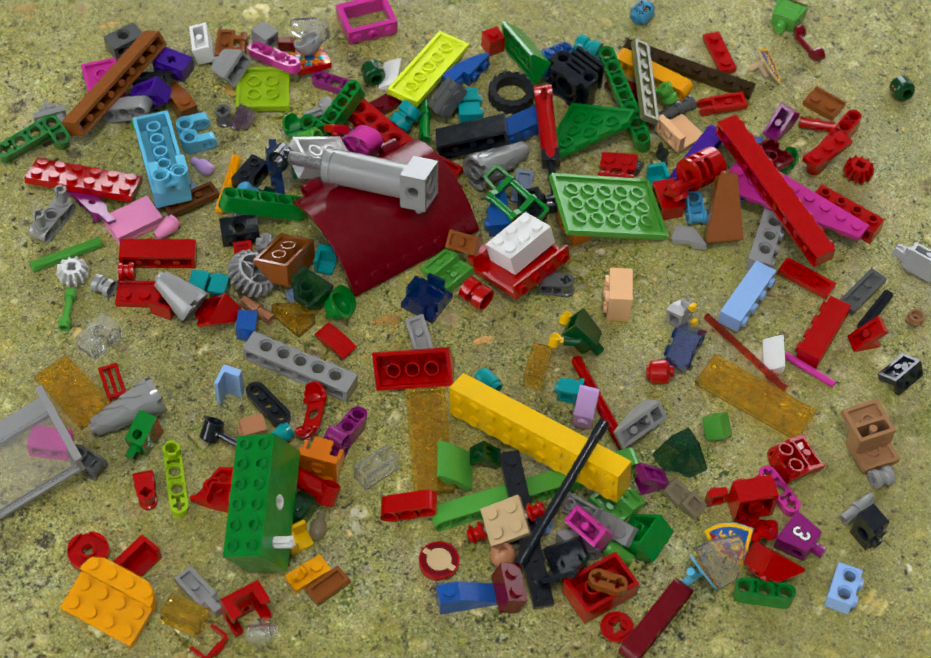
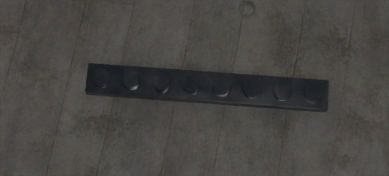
M519 450L499 453L498 457L507 496L510 498L519 495L524 510H526L527 503L531 504ZM528 518L527 521L532 534L536 527V522L534 523ZM530 535L517 540L519 550L527 542ZM539 541L534 553L524 567L533 610L554 606L549 582L545 584L541 582L547 570Z

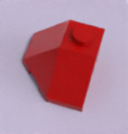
M226 293L205 299L195 313V317L198 319L197 326L202 328L234 323L237 320L238 310H241V307Z

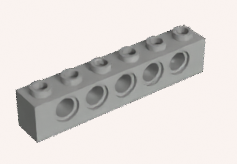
M766 207L748 258L746 270H750L756 260L772 269L774 268L776 259L773 258V255H778L780 245L777 243L778 241L782 242L785 231L782 230L783 225L773 211L766 209Z
M253 331L242 348L244 360L303 385L317 381L323 385L327 395L346 403L358 386V377L353 371L338 367L335 363L321 360L318 356L307 354L299 348L290 347L282 341L271 339L263 333L259 334Z

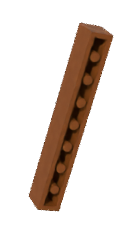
M144 31L62 120L61 123L70 136L85 137L165 48L167 43L159 31Z

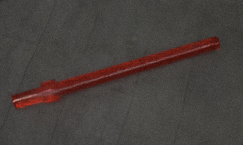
M709 313L704 316V320L755 365L770 383H774L783 392L787 390L788 385L779 378L777 372L773 369L770 370Z

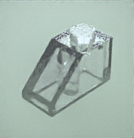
M317 17L292 18L290 20L291 32L300 39H302V35H307L310 32H317L321 36V44L330 38L329 25Z

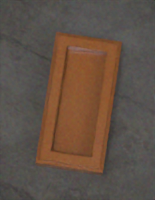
M337 565L305 589V593L319 607L348 586L351 580Z

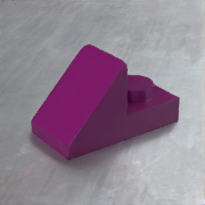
M641 462L635 466L637 472L635 482L641 495L662 490L669 484L663 469Z

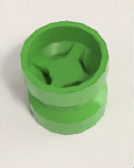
M670 81L661 83L655 89L657 95L661 97V102L664 106L671 105L678 99V94L676 91H673Z

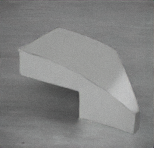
M675 226L671 238L673 244H690L692 249H708L707 244L694 227Z

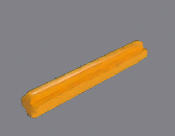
M233 154L231 156L215 209L217 214L223 215L225 211L219 208L218 204L223 189L232 187L231 177L238 171L241 162V156Z

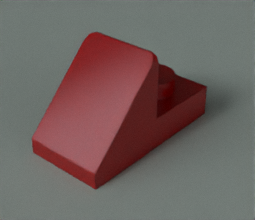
M876 316L847 336L853 351L859 352L881 347L878 340L888 334L882 317Z

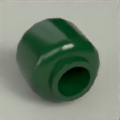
M375 59L368 60L361 67V74L368 85H379L385 79L386 73L380 61Z
M900 75L891 81L889 90L897 100L906 101L914 95L915 85L907 76Z

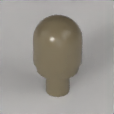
M318 512L317 518L311 522L309 536L313 540H321L325 536L327 523L324 521L326 514L323 512Z

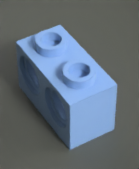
M839 562L834 572L824 606L845 614H849L851 607L855 609L859 599L858 596H855L856 591H861L864 579L861 578L863 570ZM839 596H844L846 600L841 599Z

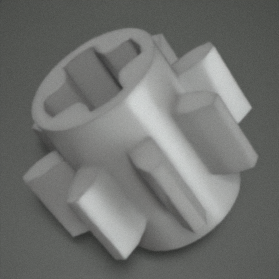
M263 233L260 238H256V250L261 252L275 239L274 235Z

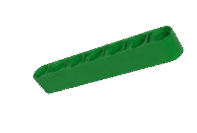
M603 46L599 50V60L605 64L604 75L618 108L635 109L636 116L627 130L635 149L641 153L647 152L651 147V137L645 121L640 119L639 107L614 49L611 46Z

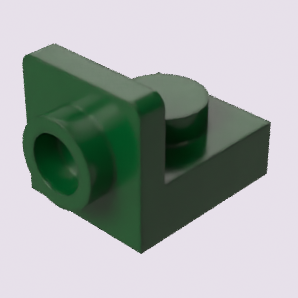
M482 441L470 447V464L474 466L482 462L493 469L501 467L498 457L500 449L486 441Z

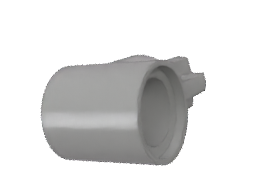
M322 98L318 102L317 108L308 110L303 114H311L316 118L321 117L332 103V98Z

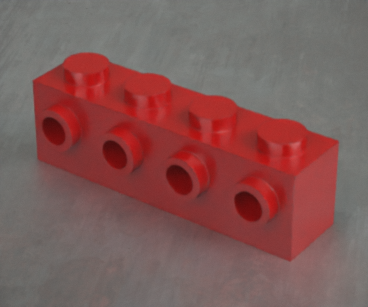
M823 184L815 191L816 194L869 225L868 230L861 237L863 241L871 244L880 233L885 219L879 215L872 213Z

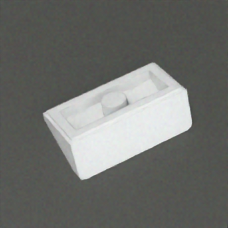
M401 58L384 62L383 68L386 76L382 83L379 84V90L387 91V88L400 75Z
M784 335L763 339L764 373L783 374L785 369Z

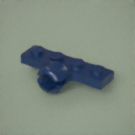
M268 139V147H265L267 169L269 172H272L270 183L271 186L274 185V193L285 194L282 172L286 170L288 165L276 168L270 164L268 155L277 144L276 139Z

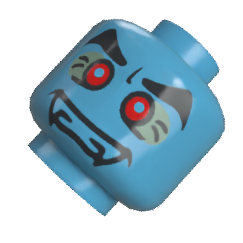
M639 0L630 9L631 20L637 25H645L655 16V6L651 1Z

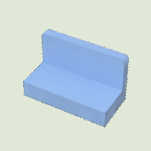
M223 365L214 382L217 404H222L227 393L242 398L245 392L242 370Z

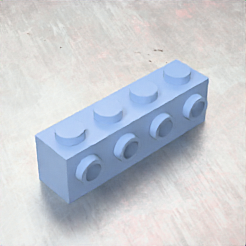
M756 260L720 311L718 322L736 332L742 326L745 327L749 322L750 314H755L759 301H764L768 288H773L776 282L774 278L776 270Z

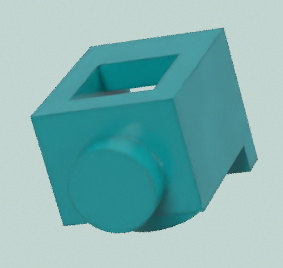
M560 378V382L556 381L554 393H557L556 401L576 405L580 385H584V379L580 378V381H576L572 378Z

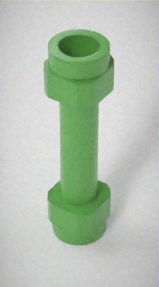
M72 287L66 288L64 292L65 305L63 315L58 321V329L64 332L69 331L71 327L70 315L72 305L77 298V290Z

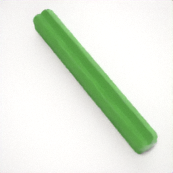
M96 237L30 262L33 272L58 264L62 259L68 260L69 256L74 258L103 247L100 237Z

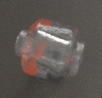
M268 617L253 619L249 622V626L245 628L247 641L254 647L271 645L274 642L275 636H278L277 624H273Z

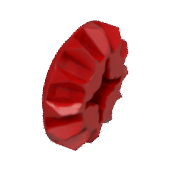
M613 611L607 613L602 618L600 630L603 637H606L610 643L617 642L620 644L634 630V623L627 614ZM620 622L621 630L614 633V627L612 626H616Z

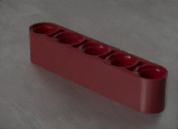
M675 578L619 648L618 654L624 658H643L689 600L694 589L678 578Z

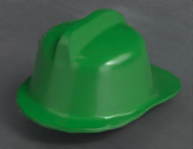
M338 285L325 300L324 308L327 312L325 318L331 317L333 320L339 321L344 318L348 319L356 309V299L348 287Z

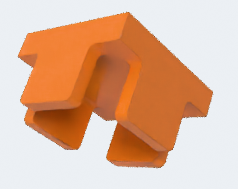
M316 436L310 447L309 440L305 439L303 446L299 447V466L323 479L338 483L339 473L344 462V450L340 449L337 457L332 456L330 453L334 445L333 441Z

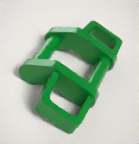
M494 164L483 176L484 182L492 190L485 196V200L493 203L508 216L507 219L509 221H515L535 203L544 210L537 219L542 221L549 214V207L540 201L535 194L529 193L515 181V177L506 172L499 164ZM495 171H499L506 177L497 188L488 179ZM509 186L526 199L514 211L498 199Z

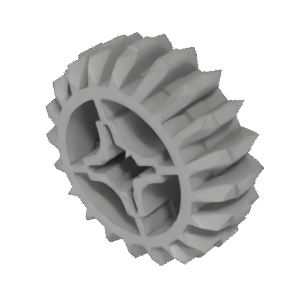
M250 249L242 250L230 260L227 278L232 279L231 284L236 285L235 290H241L242 294L247 293L248 297L253 295L255 299L259 296L263 297L273 290L276 283H272L253 263V259L258 255L257 250L253 252Z

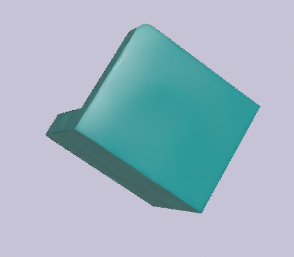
M665 162L647 166L645 179H649L651 186L653 181L670 179Z
M318 245L313 261L314 273L333 275L338 258L331 246Z

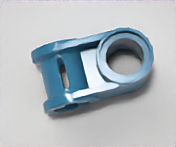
M688 191L689 196L685 198L686 208L684 209L687 225L700 222L706 224L707 211L702 194L699 191Z

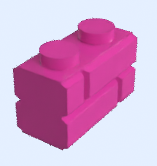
M578 505L574 507L564 521L594 548L600 550L606 546L614 535L612 531L591 515L590 512Z

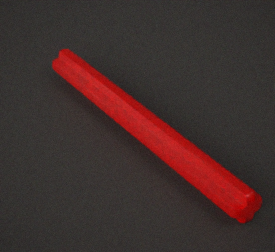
M579 355L573 357L571 363L578 376L584 379V386L599 389L582 357ZM599 390L597 411L602 419L610 423L608 431L617 448L622 450L613 432L618 427V423Z

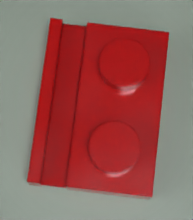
M118 280L115 299L116 307L150 308L149 301L156 292V287L154 286L156 281Z

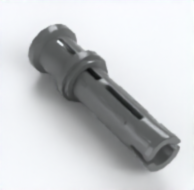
M687 95L685 99L675 101L669 108L658 112V116L663 114L667 119H671L680 114L684 115L685 112L697 108L696 101L692 95ZM646 122L649 128H653L654 126H656L654 124Z

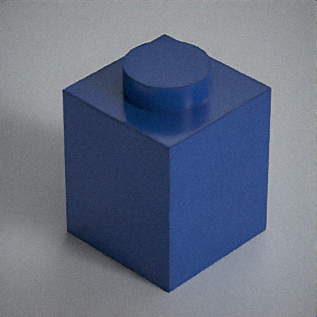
M238 310L236 322L237 340L248 341L253 331H258V311Z

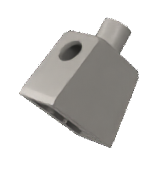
M223 49L219 56H215L212 59L213 65L211 70L235 88L253 60L242 50Z

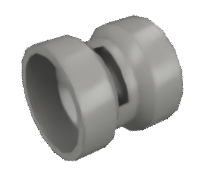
M98 273L91 283L92 291L101 292L107 298L112 297L117 289V281L111 278L107 279L101 273Z
M889 465L882 466L880 470L873 469L868 471V481L874 490L882 488L883 485L889 486L895 483V475Z

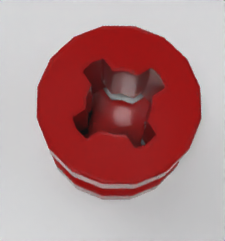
M134 261L128 264L118 262L119 280H135Z

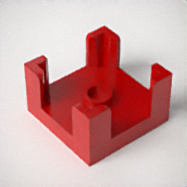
M259 580L220 599L223 619L235 638L244 633L237 619L256 610L262 619H265V617L273 618L267 606L271 603L270 598Z

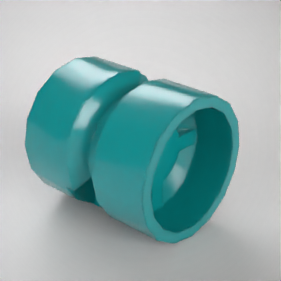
M581 33L575 40L572 50H576V47L580 46L599 59V50L604 46V43L595 39L591 41V37Z
M404 99L398 107L399 111H395L389 119L405 133H408L413 126L412 122L417 121L422 113Z

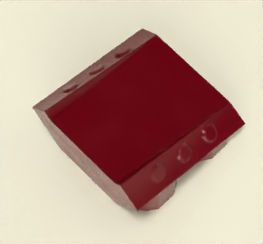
M775 139L764 140L759 143L767 157L772 159L778 171L785 170L795 161L789 151L779 149L780 144Z

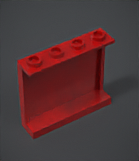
M485 244L480 247L478 256L471 254L468 256L469 265L474 268L475 274L515 300L525 295L530 289L570 259L568 245L560 249L553 244L519 273L514 275L490 260Z

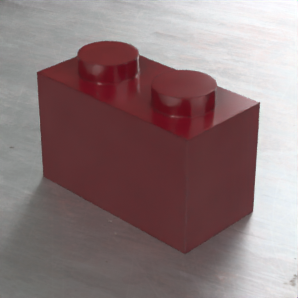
M500 563L491 575L499 613H518L528 602L520 564Z

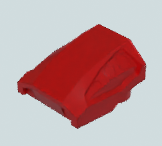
M805 434L790 438L779 445L771 447L767 452L769 465L777 471L786 484L808 474L818 472L825 467V464L821 463L809 445Z

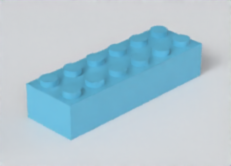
M168 110L132 118L156 208L192 200L190 186L181 190L173 187L166 194L156 193L149 173L148 162L156 161L158 168L169 170L171 166L176 164L174 156L181 155Z

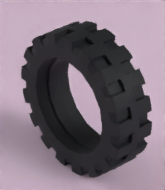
M511 71L502 72L498 76H494L493 80L490 81L488 100L491 102V106L495 107L498 112L502 111L505 114L512 113L514 115L533 105V86L535 85L532 84L525 74H519L516 71L514 73ZM512 85L523 89L526 95L518 100H507L501 97L497 91L504 86Z

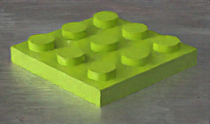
M248 67L236 85V111H289L290 73L276 67Z

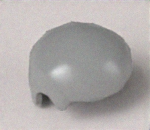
M317 32L302 35L300 42L294 41V47L301 54L307 56L317 52L322 43L321 36Z

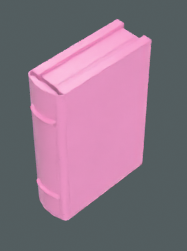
M144 196L111 212L110 214L116 219V222L107 224L103 220V223L120 246V239H135L158 228L163 217L148 196Z

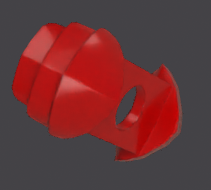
M312 381L305 385L303 402L308 404L303 426L297 427L294 431L297 436L304 440L311 439L320 429L327 400L326 390L317 381ZM318 410L317 416L310 419L311 413Z

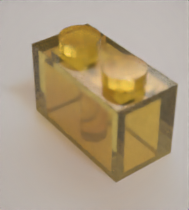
M533 343L525 367L522 386L541 391L551 361L552 347Z

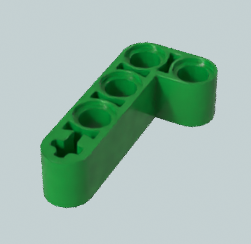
M357 80L348 81L320 119L311 114H305L300 119V126L304 131L316 127L323 133L325 124L344 125L363 100L365 90ZM325 132L323 137L331 136V133Z
M46 115L0 142V162L9 163L48 139L52 141L57 149H67L70 145L69 133L56 115ZM51 122L56 124L54 127H48L47 125ZM33 132H40V133H41V134H40L39 136H37V137L32 136V133H33ZM59 137L66 138L63 142L57 141ZM18 141L25 142L22 146L16 145Z

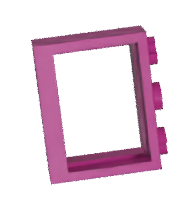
M353 0L336 4V17L349 45L397 34L398 21L388 0ZM384 11L388 19L356 28H351L348 21L350 18Z

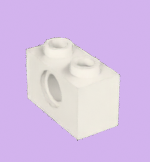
M206 22L189 26L192 52L197 64L201 65L212 62L214 58L212 37Z

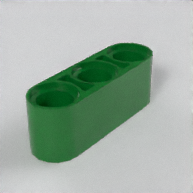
M740 577L735 583L732 595L740 603L787 609L793 603L796 589L793 585L785 582L777 583L771 580L766 582L763 579ZM739 588H744L747 592H743ZM760 591H764V592H766L768 595H764V594H762ZM781 594H785V595H787L789 598H785V597H783Z

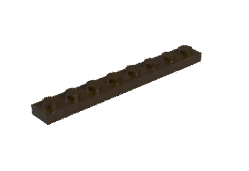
M628 38L623 48L632 51L631 42L633 40ZM649 46L651 61L683 77L728 93L743 92L747 100H750L755 90L756 84Z

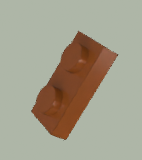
M450 229L445 247L478 256L482 238Z

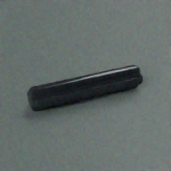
M884 290L859 321L857 328L878 316L892 299L893 293L889 290Z

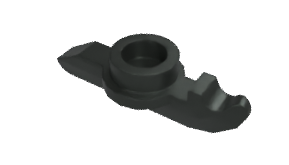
M662 141L658 145L659 149L656 151V156L661 163L665 162L668 168L667 157L669 151L664 148Z

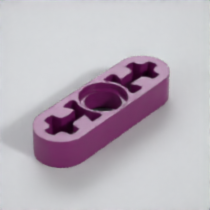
M317 71L312 74V85L314 87L338 94L344 85L350 81V79L324 71ZM334 82L340 83V85L337 87H334L331 84Z

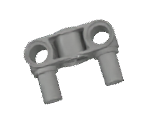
M55 186L56 198L46 209L42 211L41 209H35L32 212L34 222L29 229L30 236L48 243L72 217L76 205L67 196L65 186Z

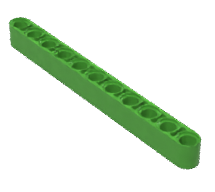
M630 447L615 451V453L632 461L631 474L635 473V466L640 463L635 449ZM551 470L525 478L531 504L535 503L536 500L540 502L553 498L566 475ZM575 481L569 492L586 487ZM505 484L437 504V513L431 516L436 530L443 531L483 519L481 508L508 498Z

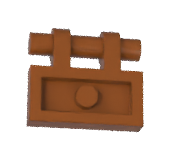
M218 29L214 57L219 56L223 49L242 50L247 54L246 46L249 40L247 32H241V35H236L235 30Z

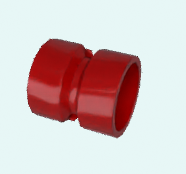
M471 276L462 284L458 295L466 302H471L473 307L482 311L492 301L494 291L488 286L482 285L481 281Z

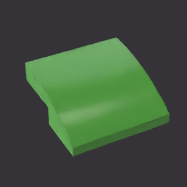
M448 248L443 249L420 268L424 276L448 294L475 273L472 266L461 261L459 254Z
M438 441L437 477L447 485L455 483L465 492L472 490L470 453L457 445Z
M631 487L628 488L617 503L604 498L597 492L587 500L624 521H627L646 503Z

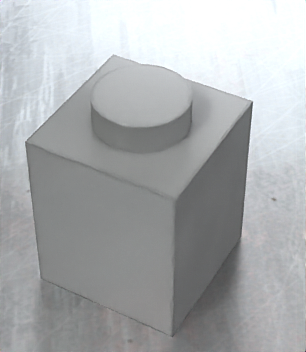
M265 21L254 26L251 30L252 42H261L270 47L278 44V31Z

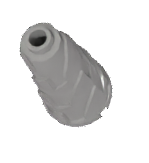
M520 141L496 149L492 148L471 154L463 160L464 175L469 174L471 179L467 181L473 188L483 190L488 187L484 182L483 176L494 164H499L508 172L528 157L530 148L528 144ZM495 171L488 179L492 183L504 175L499 171Z
M147 377L135 384L132 389L119 396V399L104 407L100 413L90 419L91 423L88 426L93 435L97 433L100 436L131 425L139 410L155 417L164 414L168 410L150 377Z

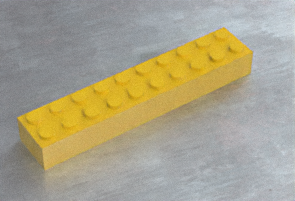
M465 373L449 387L450 413L454 417L464 420L472 427H477L487 435L501 440L504 444L516 448L519 452L529 455L537 462H542L554 471L564 475L568 474L588 440L583 435ZM597 444L575 481L584 485L589 490L601 494L604 498L617 503L630 487L632 461Z

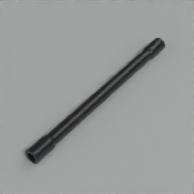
M599 418L590 433L589 439L529 539L514 561L525 567L535 551V547L575 480L610 426V423L604 419Z

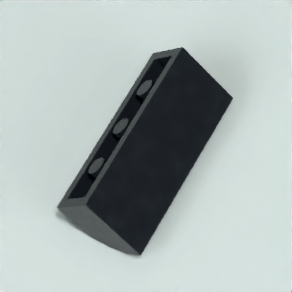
M505 113L436 129V148L438 154L446 159L510 145V134Z

